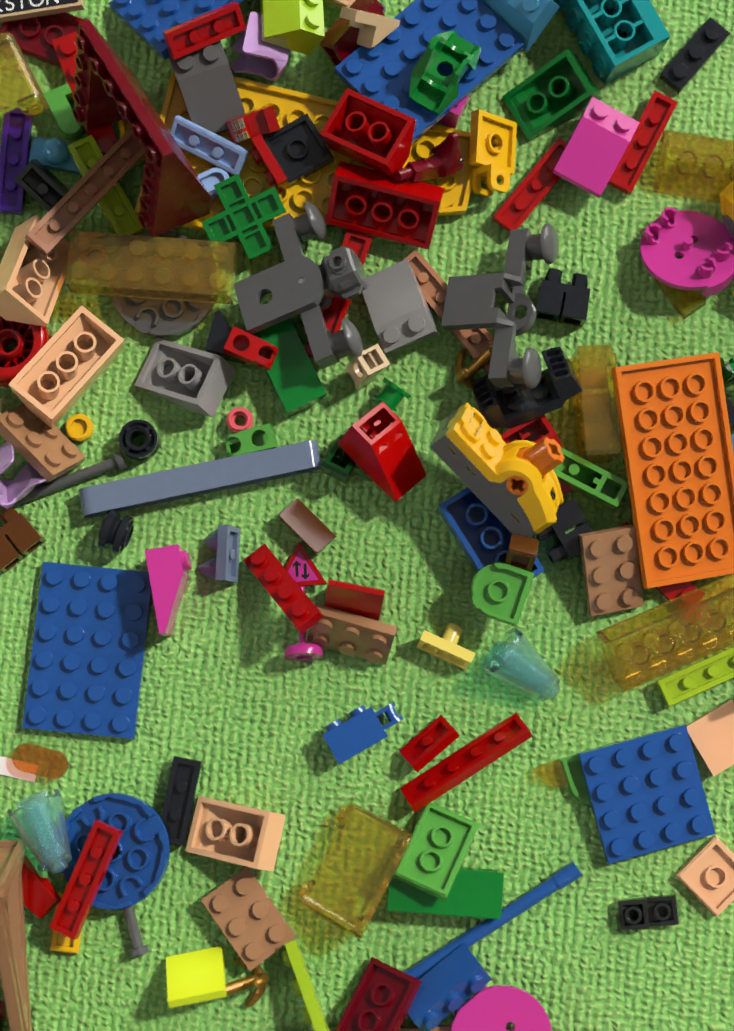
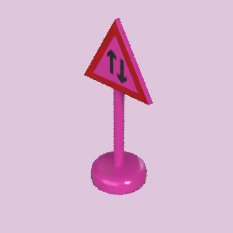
M298 542L285 569L304 592L307 586L327 585V582L303 546ZM306 631L303 634L299 632V644L289 645L284 650V658L290 661H312L323 657L321 646L306 642Z

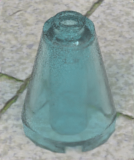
M512 628L504 634L508 639L503 643L498 641L488 653L483 662L485 669H482V672L541 701L552 700L560 691L558 686L559 678L522 631L518 628Z
M54 789V795H48L47 791H43L29 796L16 803L17 810L12 812L9 808L6 813L9 821L44 871L51 870L52 874L67 869L69 867L67 863L72 860L63 797L58 789Z

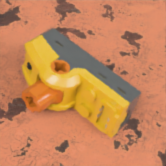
M468 402L442 421L429 447L512 534L532 538L556 522L557 509L564 499L560 483L553 469L563 463L565 456L561 451V446L554 439L550 440L545 437L538 443L528 440H515L506 444L499 432L491 428L483 415L477 409L471 407Z

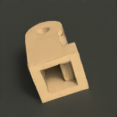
M376 344L363 350L359 358L354 356L346 366L345 372L353 379L354 387L358 390L374 381L382 370L389 367L390 362L380 346Z

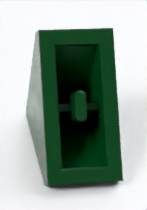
M341 434L324 459L321 467L323 473L346 484L357 463L337 444L344 436Z

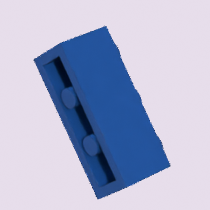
M463 943L419 979L422 984L407 1013L421 1031H430L436 1028L450 1013L459 1009L473 994L481 991L492 978L465 943Z

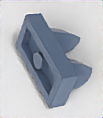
M218 525V529L211 532L204 539L206 545L217 552V556L207 559L198 566V570L202 574L217 581L238 583L241 528L230 525Z

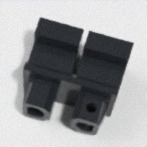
M549 268L545 279L542 280L539 286L535 305L536 318L556 322L559 317L560 323L582 327L587 318L590 289L587 288V275L573 273L571 284L561 283L563 271Z
M574 498L558 507L556 522L536 535L539 541L551 535L557 545L546 550V554L552 564L564 559L569 561L580 555L579 534L593 532L588 522L569 533H565L586 520Z

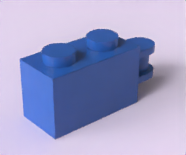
M394 702L377 712H374L372 707L366 709L362 705L349 713L351 719L344 723H341L340 719L325 727L327 732L323 734V737L338 764L388 737L385 729L403 720L402 715L398 716L394 709V706H396ZM382 713L386 715L389 721L384 726L381 725L377 718Z

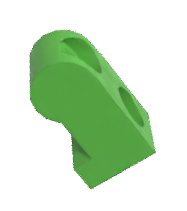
M68 83L44 93L43 95L63 136L70 141L82 138L85 129L81 123L76 122L70 103H73L74 99Z
M270 423L224 437L228 457L278 447L274 427Z

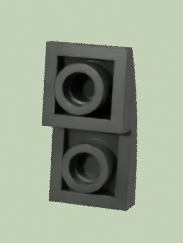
M676 894L618 901L621 930L679 924Z

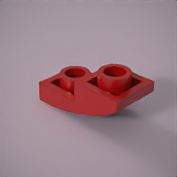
M25 855L22 868L23 902L35 916L43 919L61 899L49 879L41 878L28 856Z

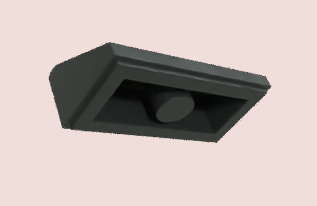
M37 159L31 160L14 179L48 212L69 191Z

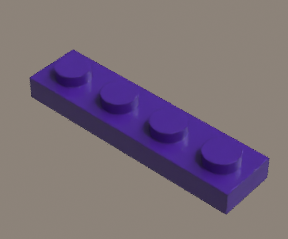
M5 107L0 150L1 214L23 215L26 190L14 179L29 163L33 123L32 109Z

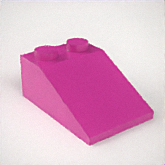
M592 97L552 173L600 198L628 147L639 122Z
M178 544L145 550L159 634L164 637H169L172 634L188 581L187 570L192 569L189 553Z

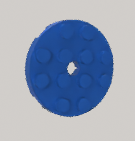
M109 793L92 797V799L77 807L70 814L61 830L57 849L60 872L64 874L66 881L69 882L95 820H100L124 831L118 844L121 854L116 859L111 860L92 906L111 910L132 906L147 898L158 887L165 875L170 855V844L166 827L157 812L149 804L135 796L123 793Z

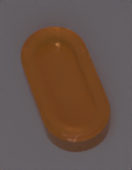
M21 744L14 750L12 755L13 764L20 771L50 779L61 778L69 768V761L65 754L34 744Z

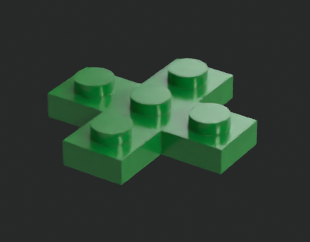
M239 174L215 184L214 187L225 211L201 222L212 246L216 247L238 236L249 260L274 249L263 227V223L286 213L275 187L250 198Z

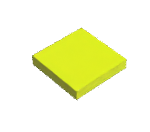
M222 946L166 957L167 1002L169 1008L227 997Z

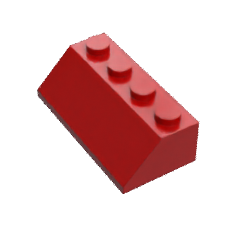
M340 161L333 178L325 223L429 250L445 188L423 182L412 183L409 179L397 181L377 170Z

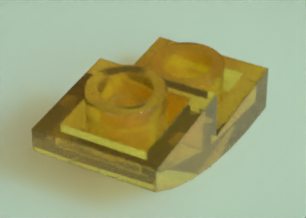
M653 276L663 294L683 319H686L705 305L706 300L698 290L689 291L673 288L660 282Z

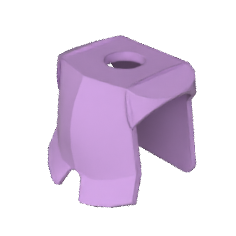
M252 11L249 14L246 31L241 32L233 46V51L241 55L238 59L230 60V66L235 73L255 74L275 82L288 63L290 49L262 41L261 15Z
M8 441L0 447V475L14 461L13 446ZM27 463L14 480L0 478V506L5 509L11 508L15 503L27 496L39 483L47 480L41 477L42 475L30 463Z

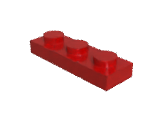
M234 1L167 29L162 33L170 57L176 60L246 30L239 3Z

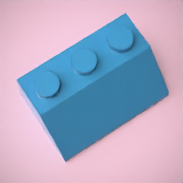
M481 0L525 42L523 49L527 52L560 7L552 0Z

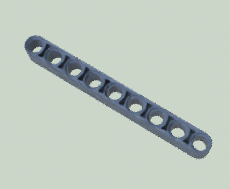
M310 440L88 486L79 489L78 492L83 517L91 518L107 515L112 510L121 512L322 469V461L318 442Z

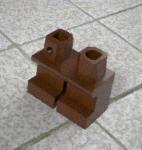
M12 507L9 509L3 508L0 511V518L5 523L0 528V571L4 573L25 558L22 554L28 556L47 541L25 515L18 513Z

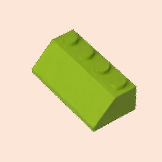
M260 0L262 41L310 56L325 37L323 0Z

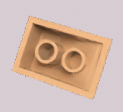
M198 796L185 851L254 869L274 871L286 815Z

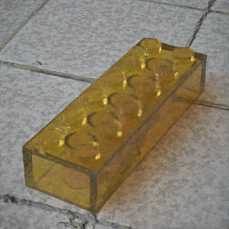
M71 230L66 285L71 293L233 305L237 247L234 242Z
M734 573L596 632L614 682L623 691H627L733 645Z

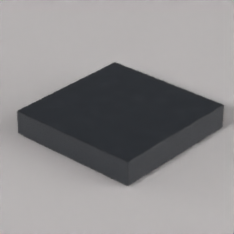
M308 114L301 116L280 128V130L263 138L286 175L288 187L334 161L332 153Z

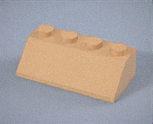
M36 214L15 227L0 263V316L5 320L44 327L48 325L76 249L63 239L47 256H44L25 239L26 234L41 220Z
M81 305L14 377L8 386L34 415L50 428H53L123 351L124 339Z

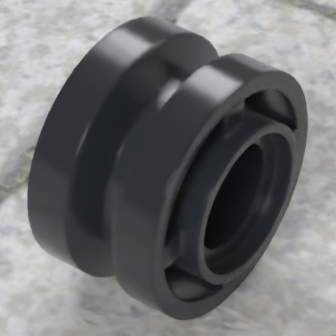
M132 420L123 426L119 434L120 447L133 460H148L159 449V435L155 428L147 421ZM140 434L146 436V442L142 446L137 447L133 445L135 436Z
M110 511L101 525L98 546L106 549L112 545L113 552L121 554L131 539L134 529V518L126 515L123 519H120L119 512Z

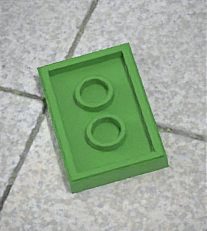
M429 803L425 806L393 874V878L446 901L479 827V823Z

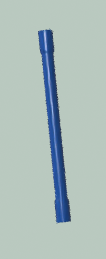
M574 862L569 863L552 874L549 879L502 908L501 919H485L419 963L402 972L417 979L422 978L463 943L469 948L555 891L563 889L580 878L582 875Z

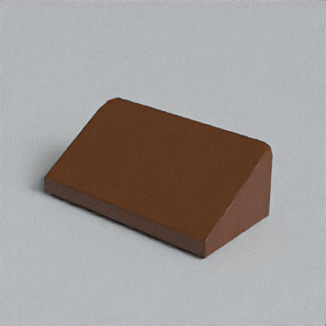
M298 498L278 515V518L316 556L336 538Z

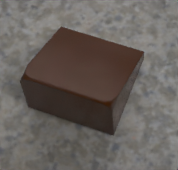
M512 534L504 563L531 572L537 557L539 540Z

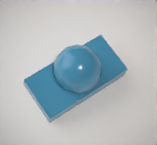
M34 137L28 162L37 159L48 169L81 175L68 152L67 146L70 145L69 143H65L59 138L44 139Z

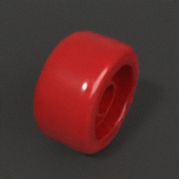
M0 316L1 387L10 388L8 384L52 338L47 325L43 327L9 321ZM18 343L15 350L7 353L6 350L9 344Z

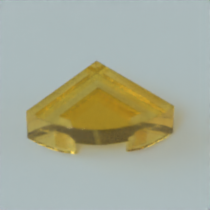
M559 758L532 768L536 776L548 785L556 787L569 785Z

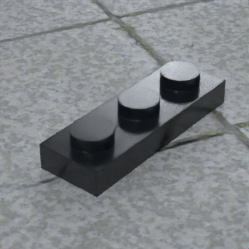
M709 17L662 71L659 78L679 94L725 42L730 32L713 18Z
M174 756L161 819L168 833L169 843L185 845L202 761Z

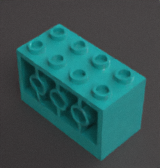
M553 0L560 6L558 10H562L565 15L569 31L576 34L581 52L585 56L588 55L592 62V70L598 79L601 78L604 85L658 56L670 38V34L650 0Z

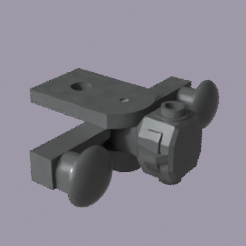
M305 202L306 213L295 218L288 213L272 220L284 262L236 282L233 285L248 333H257L301 314L314 361L324 369L340 362L341 358L353 353L359 358L363 352V344L359 331L348 319L341 320L343 330L332 334L326 328L322 312L330 307L333 297L336 296L346 300L359 296L361 291L367 289L369 284L360 259L350 247L342 246L331 251L330 255L323 257L319 266L304 256L303 250H305L303 242L316 236L323 240L326 235V226L322 214L314 204ZM267 293H272L270 302L261 304L262 297Z

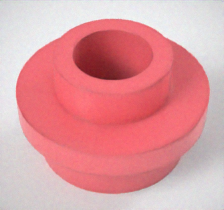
M237 407L228 413L226 423L231 432L238 433L239 431L252 428L254 419L248 409ZM238 417L245 419V423L242 426L235 424V420Z

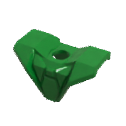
M454 30L433 36L428 43L425 53L411 71L408 97L439 116L458 97V83L468 69L475 71L481 54V46L468 42L458 36ZM446 63L452 67L453 72L449 76H442L438 73L437 67L440 64Z

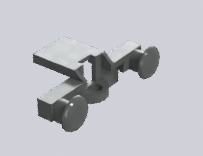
M544 224L541 234H532L528 228L510 230L504 273L449 277L441 326L445 331L495 328L488 379L495 387H514V384H525L531 390L540 383L542 366L538 352L533 348H527L523 358H518L519 353L516 351L515 337L527 332L534 324L537 316L533 302L524 295L527 275L525 270H531L532 260L544 259L545 263L552 264L557 259L559 253L558 234L555 227L551 224ZM496 293H501L509 302L507 317L500 308H494ZM521 310H528L525 317L516 319L517 314Z

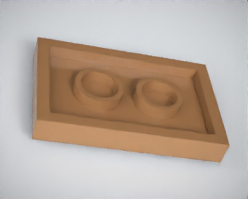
M24 403L0 414V434L48 482L81 465L86 459V456L56 425L50 428L34 415Z
M626 525L579 534L588 614L596 616L644 606L635 526Z
M315 604L324 617L309 628L306 642L317 644L321 648L326 647L340 651L344 655H354L367 659L372 663L386 665L397 626L321 604Z
M244 867L200 900L249 971L296 937L248 867Z

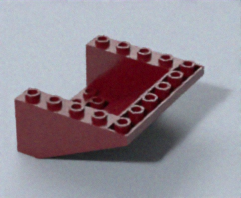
M89 19L79 22L78 36H76L77 55H75L76 73H74L76 83L75 90L73 91L75 99L74 108H72L73 116L77 123L83 125L86 132L121 119H127L135 139L141 141L144 145L147 155L146 163L144 164L142 196L140 197V213H138L141 226L144 229L147 228L151 236L154 237L210 214L213 198L134 75Z

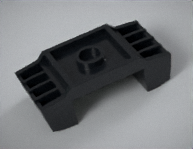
M561 347L541 352L548 369L541 372L540 383L534 389L530 390L525 384H514V387H503L495 391L492 382L488 379V375L481 377L471 384L477 410L483 415L491 428L507 427L511 429L561 408L566 400L583 391L571 361Z

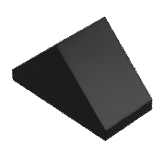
M221 311L215 312L205 348L206 352L220 355L228 361L246 364L247 362L223 354L231 328Z

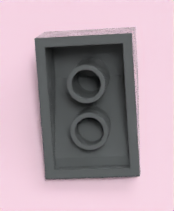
M221 41L176 60L169 56L171 67L191 122L217 135L227 132L228 129L225 122L245 114Z

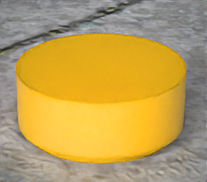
M75 414L67 420L65 429L72 440L85 442L92 437L94 424L88 416Z

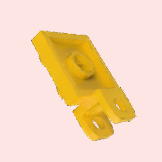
M480 109L471 113L469 164L478 167L474 168L472 173L474 193L490 197L494 191L506 193L509 190L510 176L514 175L517 123ZM491 140L495 143V148H493ZM501 179L500 185L497 183V180ZM482 180L485 182V189L481 186Z

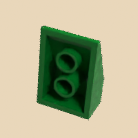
M569 49L563 51L502 96L529 141L581 115L592 97L598 100L603 99L577 55Z

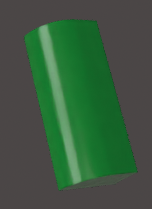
M241 315L242 324H243V326H244V328H245V330H246V327H245V324H244V320H243V317H242V315ZM290 318L252 334L279 349L271 370L265 371L287 417L313 406L327 395Z
M399 862L389 863L387 911L501 919L503 871L461 867L446 901L393 878Z

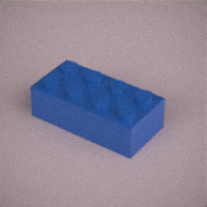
M468 487L438 505L437 511L476 573L489 564L504 563L512 533ZM537 557L531 570L532 573H535L533 578L545 571Z

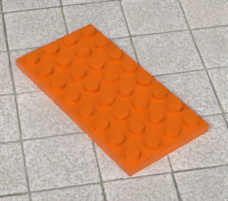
M719 352L611 368L643 588L648 589L734 574V453Z

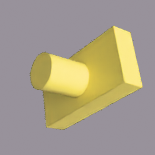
M452 623L447 624L442 638L424 630L416 648L465 670H467L475 655L474 652L457 645L463 629Z

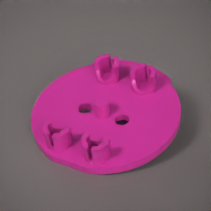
M667 207L662 211L661 216L646 227L642 234L640 256L644 266L652 276L670 287L689 291L703 290L702 295L709 297L726 288L734 278V237L728 232L724 224L709 215L695 211H677L673 207ZM675 255H680L682 258L677 259Z
M508 985L485 986L481 991L476 992L459 1009L455 1010L450 1031H552L548 1015L541 1004L528 992ZM513 1022L514 1028L507 1030L506 1024Z

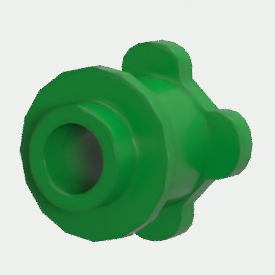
M384 378L383 382L386 383V386L379 395L374 396L378 399L376 405L384 402L391 410L397 412L396 407L404 397L409 399L411 396L396 384Z

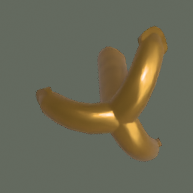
M493 344L488 346L466 368H463L466 349L462 348L458 352L454 365L456 383L464 384L467 388L472 389L471 384L476 380H472L471 377L491 359Z
M235 958L234 962L246 968L240 958ZM260 965L251 970L254 975L226 983L227 995L256 987L244 1004L247 1008L253 1006L262 997L266 984L269 982V975L263 972Z

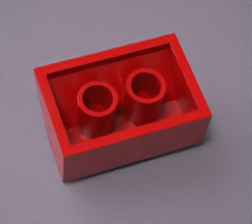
M347 88L322 129L320 136L329 149L395 179L394 172L402 169L409 157L416 120L411 116Z

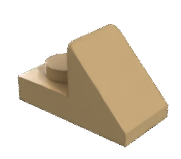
M344 6L341 7L339 16L350 20L349 26L360 28L357 44L367 48L375 47L400 24V20Z

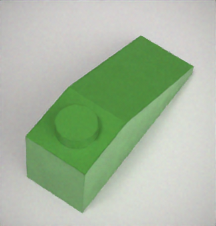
M561 447V451L565 456L564 461L553 469L558 480L610 510L617 508L628 487V482Z

